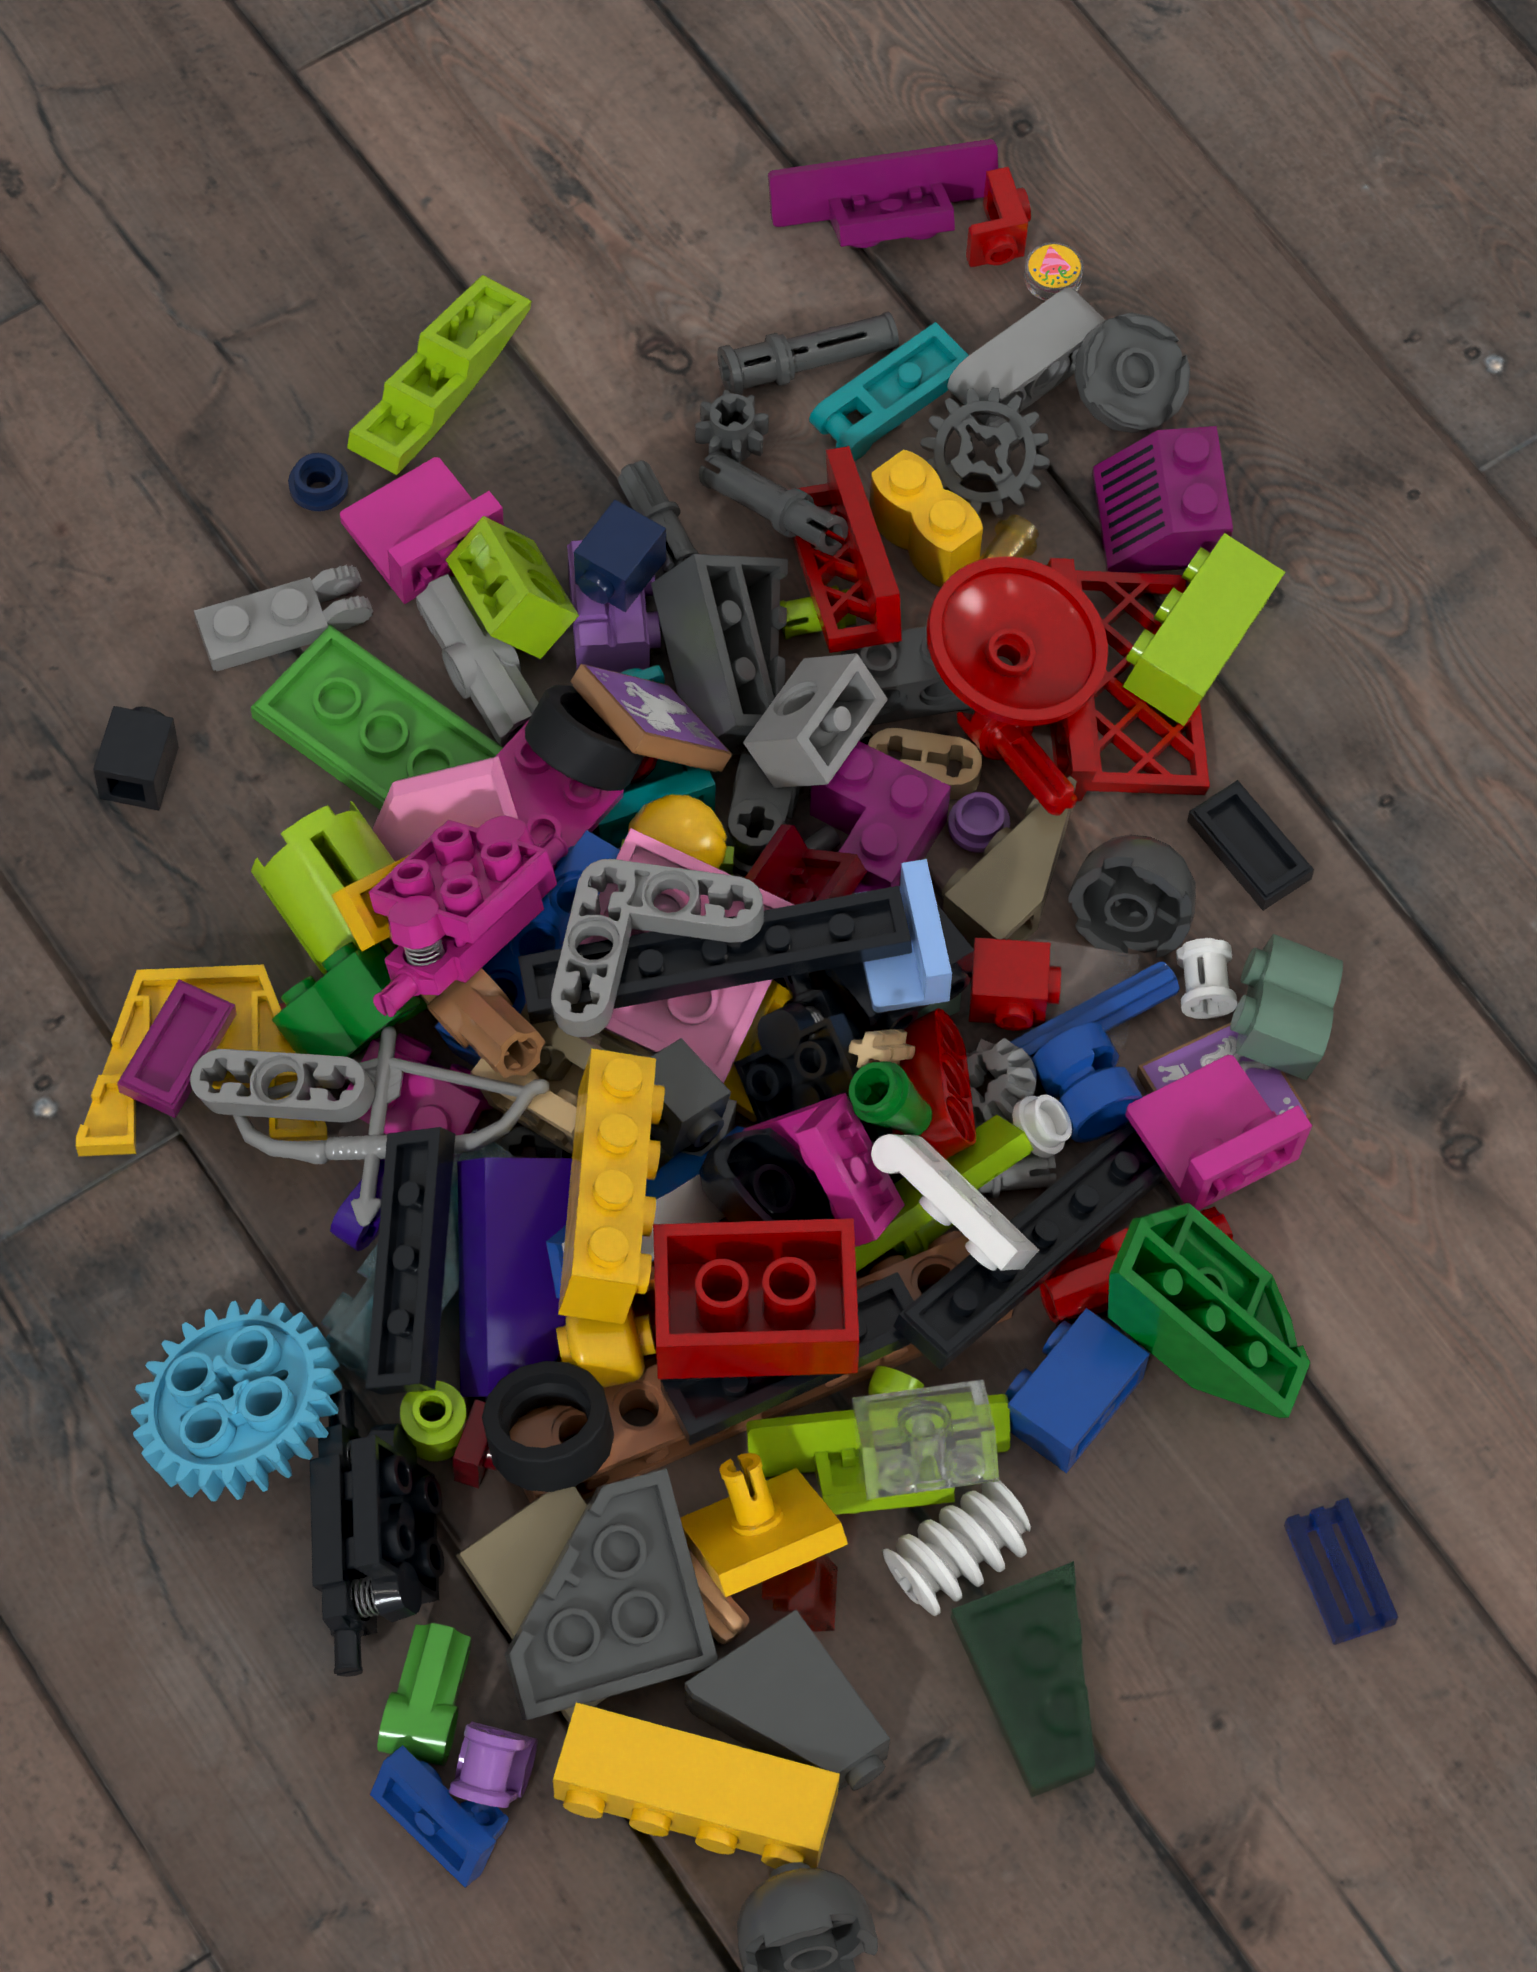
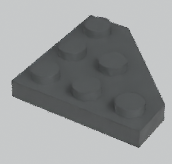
M667 1468L597 1487L505 1652L522 1720H529L575 1707L576 1702L581 1704L589 1703L707 1669L719 1661Z

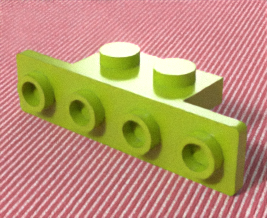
M996 1394L750 1420L746 1424L747 1452L760 1456L765 1477L778 1476L794 1468H797L800 1473L815 1472L819 1495L835 1515L955 1502V1483L949 1458L1008 1451L1010 1449L1009 1401L1007 1395Z

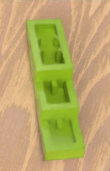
M482 275L420 333L417 352L385 382L382 400L349 431L347 449L398 475L467 398L530 311L532 301Z

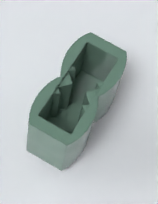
M1275 934L1271 936L1263 950L1254 947L1245 962L1241 974V983L1248 985L1247 995H1243L1240 999L1230 1025V1030L1238 1033L1236 1054L1307 1080L1323 1058L1329 1041L1333 1023V1007L1342 978L1343 961Z

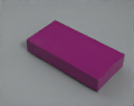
M179 979L117 1082L119 1093L176 1118L192 1091L190 1077L194 1065L203 1055L217 1049L237 1015L235 1004Z

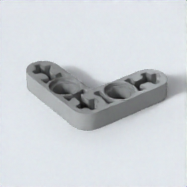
M601 859L591 863L583 870L578 880L551 992V1004L558 1027L566 1034L574 1037H590L601 1032L608 1025L613 1013L632 929L730 943L743 942L753 938L761 930L764 923L763 898L758 886L751 880L739 876L639 862ZM607 883H614L618 885L619 891L611 894L608 905L609 917L600 915L601 908L598 893L604 892ZM667 889L681 890L690 898L683 909L670 913L660 911L654 906L653 902L658 894ZM708 895L709 904L705 903L706 915L702 916L700 915V896ZM733 901L744 902L745 909H741L738 912L737 918L725 917V910L731 908ZM591 936H603L613 943L610 953L598 960L583 958L577 952V948L584 939ZM581 978L590 980L589 988L592 1004H587L583 1013H573L571 1004H577L580 999L583 987Z

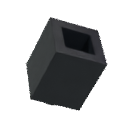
M113 706L93 768L100 799L157 811L160 810L179 749L174 719L172 717H167L160 711L149 707L141 706L128 709Z

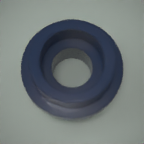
M311 453L302 457L291 470L288 479L289 491L293 500L302 508L311 511H325L336 507L344 500L349 488L348 475L345 468L335 458L325 453ZM316 482H324L328 484L323 488L310 487L312 484Z

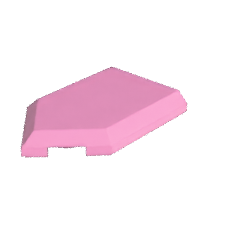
M496 756L393 782L372 830L396 862L410 855L448 819L478 828L489 819L506 815L517 819L518 816L499 757Z

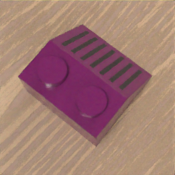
M1217 426L1157 430L1093 466L1092 476L1107 572L1136 573L1186 569L1200 547L1211 553L1224 533L1232 537L1233 524Z

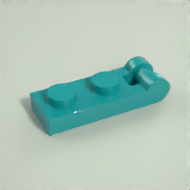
M935 322L821 401L811 412L809 422L821 434H830L837 441L836 448L849 446L853 459L856 461L868 452L874 442L947 392V384L951 374L969 355ZM857 409L864 418L853 424L846 416Z

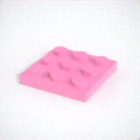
M630 828L616 858L617 860L730 875ZM607 883L604 892H600V915L609 917V900L613 892L619 891L617 884ZM759 888L763 898L764 911L794 905ZM667 889L656 896L653 904L660 911L666 913L677 912L687 905L690 898L681 890ZM708 895L700 896V915L702 916L706 915L705 903L709 904ZM733 901L731 908L725 910V917L737 916L741 909H745L744 902ZM632 929L631 935L642 934L652 931ZM591 936L584 939L579 945L609 939L603 936ZM772 979L613 1009L611 1019L604 1029L654 1053L661 1051L682 1038L724 1083Z

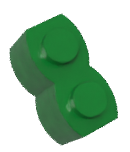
M354 942L346 944L322 962L327 973L317 982L312 976H309L281 996L286 1007L272 1021L295 1053L344 1056L353 1059L370 1045L372 1039H378L385 1027H393L421 1004L418 997L413 996L393 1017H388V1013L384 1016L377 1010L373 1003L374 995L392 981L384 960L387 954L379 943L363 952L356 947Z

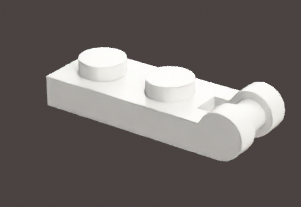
M887 1134L875 1141L871 1156L877 1169L884 1173H901L923 1195L919 1203L930 1216L946 1226L952 1223L969 1239L965 1244L967 1251L983 1266L992 1271H995L997 1268L1001 1271L1022 1270L1039 1251L1030 1240L925 1139L918 1135Z

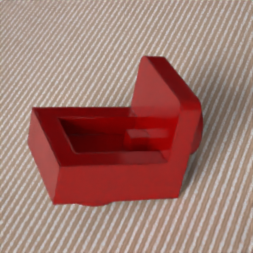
M1009 167L986 171L983 207L988 221L973 224L969 227L966 258L970 267L986 264L997 266L1008 263L1014 258L1025 256L1028 222L1031 220V208L1027 192L1023 187L1016 189Z

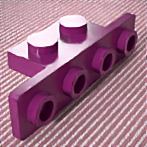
M987 139L772 170L768 173L771 220L775 227L830 220L841 247L868 248L879 244L881 241L906 237L916 240L929 239L937 235V233L955 230L954 208L951 202L984 198L986 171L999 169L998 148L994 140Z

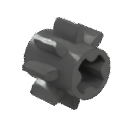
M724 390L723 395L718 397L712 404L705 401L701 403V421L695 424V443H709V454L721 451L739 463L747 459L751 453L758 456L763 454L762 436L768 433L769 416L765 413L755 414V396L744 397Z

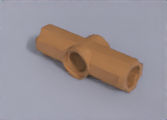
M482 968L466 983L455 980L440 995H419L428 1004L426 1006L433 1016L463 1048H467L470 1045L504 1079L512 1075L524 1077L540 1063V1052L546 1041L512 1007L513 1004L507 995Z

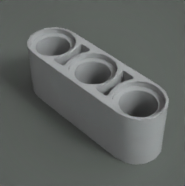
M1065 288L964 359L951 374L947 384L948 390L963 405L968 404L967 389L974 388L979 401H987L992 387L999 388L1002 404L1007 405L1016 395L1022 398L1021 412L1075 373L1076 354L1085 336L1101 322L1105 321V319L1073 288ZM994 415L975 416L986 426L998 427L1005 421L1008 422Z

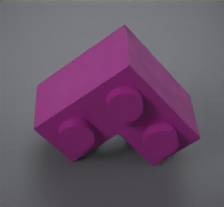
M860 741L855 745L829 784L811 786L810 801L811 816L849 834L839 852L857 854L867 871L852 894L900 886L901 863L924 859L945 826L948 818L951 786Z

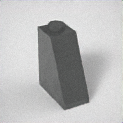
M794 1610L685 1682L684 1704L692 1715L754 1751L839 1773L838 1791L847 1785L853 1791L858 1790L877 1778L886 1767L883 1761L888 1757L890 1737L797 1610Z

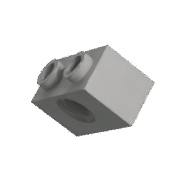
M857 653L804 658L743 741V744L774 788L827 785L888 698Z

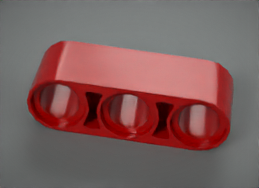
M937 1008L916 1019L904 1030L907 1032L906 1044L915 1046V1054L912 1059L900 1060L899 1066L905 1071L921 1098L932 1109V1121L929 1127L918 1136L925 1139L946 1160L976 1143V1129L964 1041L950 1016L943 1009ZM892 1129L893 1133L891 1134L904 1135L902 1132Z

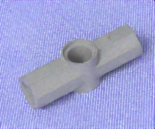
M448 574L429 582L427 588L416 596L417 608L442 649V658L455 688L464 699L471 697L497 743L504 748L531 718L538 705V701L521 674L520 662L514 647L489 635L456 577H451Z

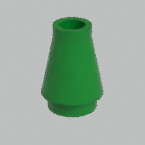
M887 1061L872 1062L864 1065L854 1074L849 1085V1097L853 1111L861 1120L910 1135H920L929 1127L932 1121V1109L921 1098L909 1077L899 1065Z

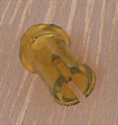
M1012 514L1007 520H1000L994 526L996 535L978 560L999 556L1019 558L1031 556L1037 550L1036 540L1039 537V532L1027 519Z

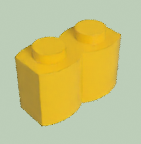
M903 449L871 473L869 505L878 531L891 543L908 550L913 565L924 578L934 585L942 587L959 569L980 560L983 526L978 514L962 497L943 489L938 474L926 460L913 452Z

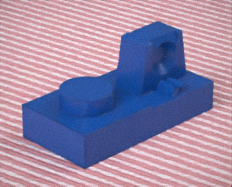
M403 1745L383 1761L370 1793L465 1888L482 1874L496 1844V1840L504 1832L509 1821L507 1815L498 1807L468 1800L458 1804L450 1796L449 1790L443 1785L436 1770L428 1763L418 1761Z

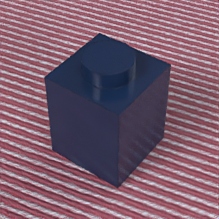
M615 499L574 551L575 584L591 600L600 604L608 602L626 613L666 561V528Z

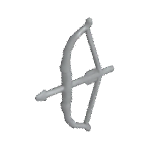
M387 1026L381 1032L378 1058L359 1063L372 1079L375 1086V1098L371 1107L368 1135L334 1136L327 1138V1140L312 1141L275 1140L256 1130L249 1116L233 1115V1118L244 1141L272 1157L291 1158L312 1164H326L329 1160L364 1159L360 1197L353 1199L351 1206L358 1224L365 1227L372 1222L381 1207L382 1199L376 1198L380 1160L385 1159L387 1135H384L387 1106L401 1096L404 1072L517 1097L499 1121L476 1133L456 1135L454 1154L480 1150L508 1135L533 1098L539 1094H545L549 1090V1082L545 1079H535L522 1086L394 1058L397 1033L394 1027ZM314 1078L315 1088L320 1087L321 1085ZM297 1080L268 1088V1097L270 1099H277L290 1095L297 1085Z

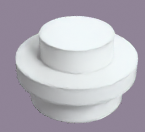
M1041 1095L1039 1097L1027 1096L1014 1106L1012 1114L1013 1125L1025 1132L1034 1149L1031 1151L1039 1157L1049 1158L1063 1149L1065 1141L1071 1136L1072 1124L1068 1112L1056 1098L1050 1095Z

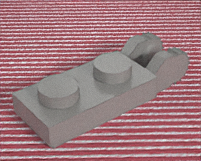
M346 564L338 568L326 569L321 571L312 580L310 577L194 610L195 621L213 671H221L312 644L329 625L338 631H343L352 626L364 624L366 620H369V617L373 616V609L368 597H359L357 595L356 597L351 596L349 599L344 598L334 601L324 611H322L320 605L322 602L353 593L355 589H358L362 579L357 567H353V565L347 566Z

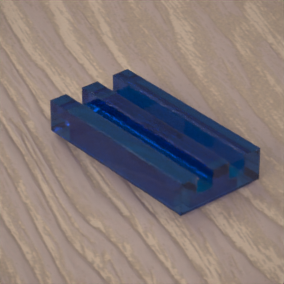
M1348 1498L1336 1501L1333 1507L1324 1509V1506L1312 1509L1309 1515L1303 1517L1297 1514L1286 1518L1285 1530L1334 1645L1396 1624L1398 1620L1397 1612ZM1338 1523L1376 1615L1370 1616L1332 1524ZM1317 1531L1355 1622L1345 1625L1308 1537V1532Z

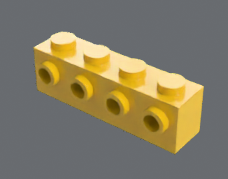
M591 1048L577 1097L558 1315L624 1324L635 1293L646 1294L652 1256L651 1254L641 1253L642 1236L650 1237L656 1211V1197L645 1196L646 1181L655 1180L661 1147L660 1141L650 1140L651 1124L658 1125L660 1122L665 1096V1087L654 1084L656 1058Z
M576 1702L554 1773L553 1788L554 1799L564 1801L563 1807L583 1817L597 1819L603 1816V1812L630 1819L629 1825L632 1828L649 1835L663 1837L667 1836L669 1830L696 1837L695 1843L711 1852L729 1855L733 1854L735 1848L762 1855L761 1861L774 1869L794 1862L806 1863L810 1868H817L838 1795L840 1774Z

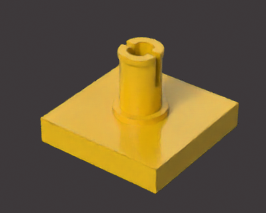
M755 1453L737 1455L742 1472L736 1470L731 1458L721 1464L719 1471L721 1478L725 1481L729 1497L680 1517L688 1548L725 1597L848 1545L841 1521L797 1468L766 1480L762 1470L761 1458Z

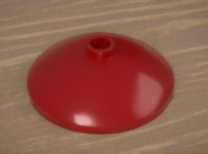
M1011 556L991 557L970 563L955 572L943 584L929 611L927 643L931 659L938 674L961 701L991 719L1020 726H1039L1058 722L1076 713L1090 700L1105 674L1108 660V642L1098 611L1087 595L1073 581L1045 564ZM998 656L1008 658L1013 666L1002 662Z

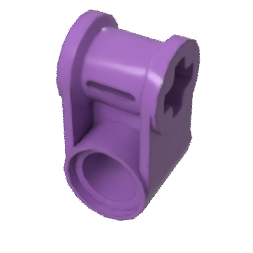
M476 1722L466 1724L464 1730L465 1737L458 1758L455 1779L451 1781L449 1793L468 1801L501 1808L509 1807V1804L517 1798L522 1799L534 1765L538 1740Z

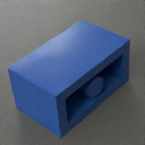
M1087 1308L1073 1325L1065 1320L1058 1325L1043 1347L1042 1352L1047 1357L1033 1373L1027 1368L1023 1369L1005 1393L1009 1401L1010 1433L1065 1473L1071 1469L1142 1381L1150 1354Z

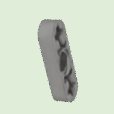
M216 1049L206 1053L196 1062L190 1077L192 1090L211 1111L223 1115L351 1122L362 1117L370 1109L375 1098V1086L372 1079L358 1062L344 1056ZM227 1071L237 1081L241 1082L223 1083L219 1093L212 1087L214 1081L224 1080ZM283 1072L297 1073V1085L289 1096L278 1100L268 1097V1087L275 1076ZM314 1078L323 1088H315ZM347 1078L354 1085L353 1090L342 1091L339 1100H336L328 1090L324 1089L342 1088ZM242 1083H250L251 1093Z

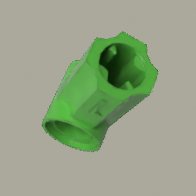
M437 1623L415 1625L397 1692L390 1693L384 1709L377 1743V1750L379 1752L392 1754L403 1745L418 1761L445 1766L452 1748L457 1726L459 1708L455 1705L472 1646L470 1636L458 1632L453 1627Z

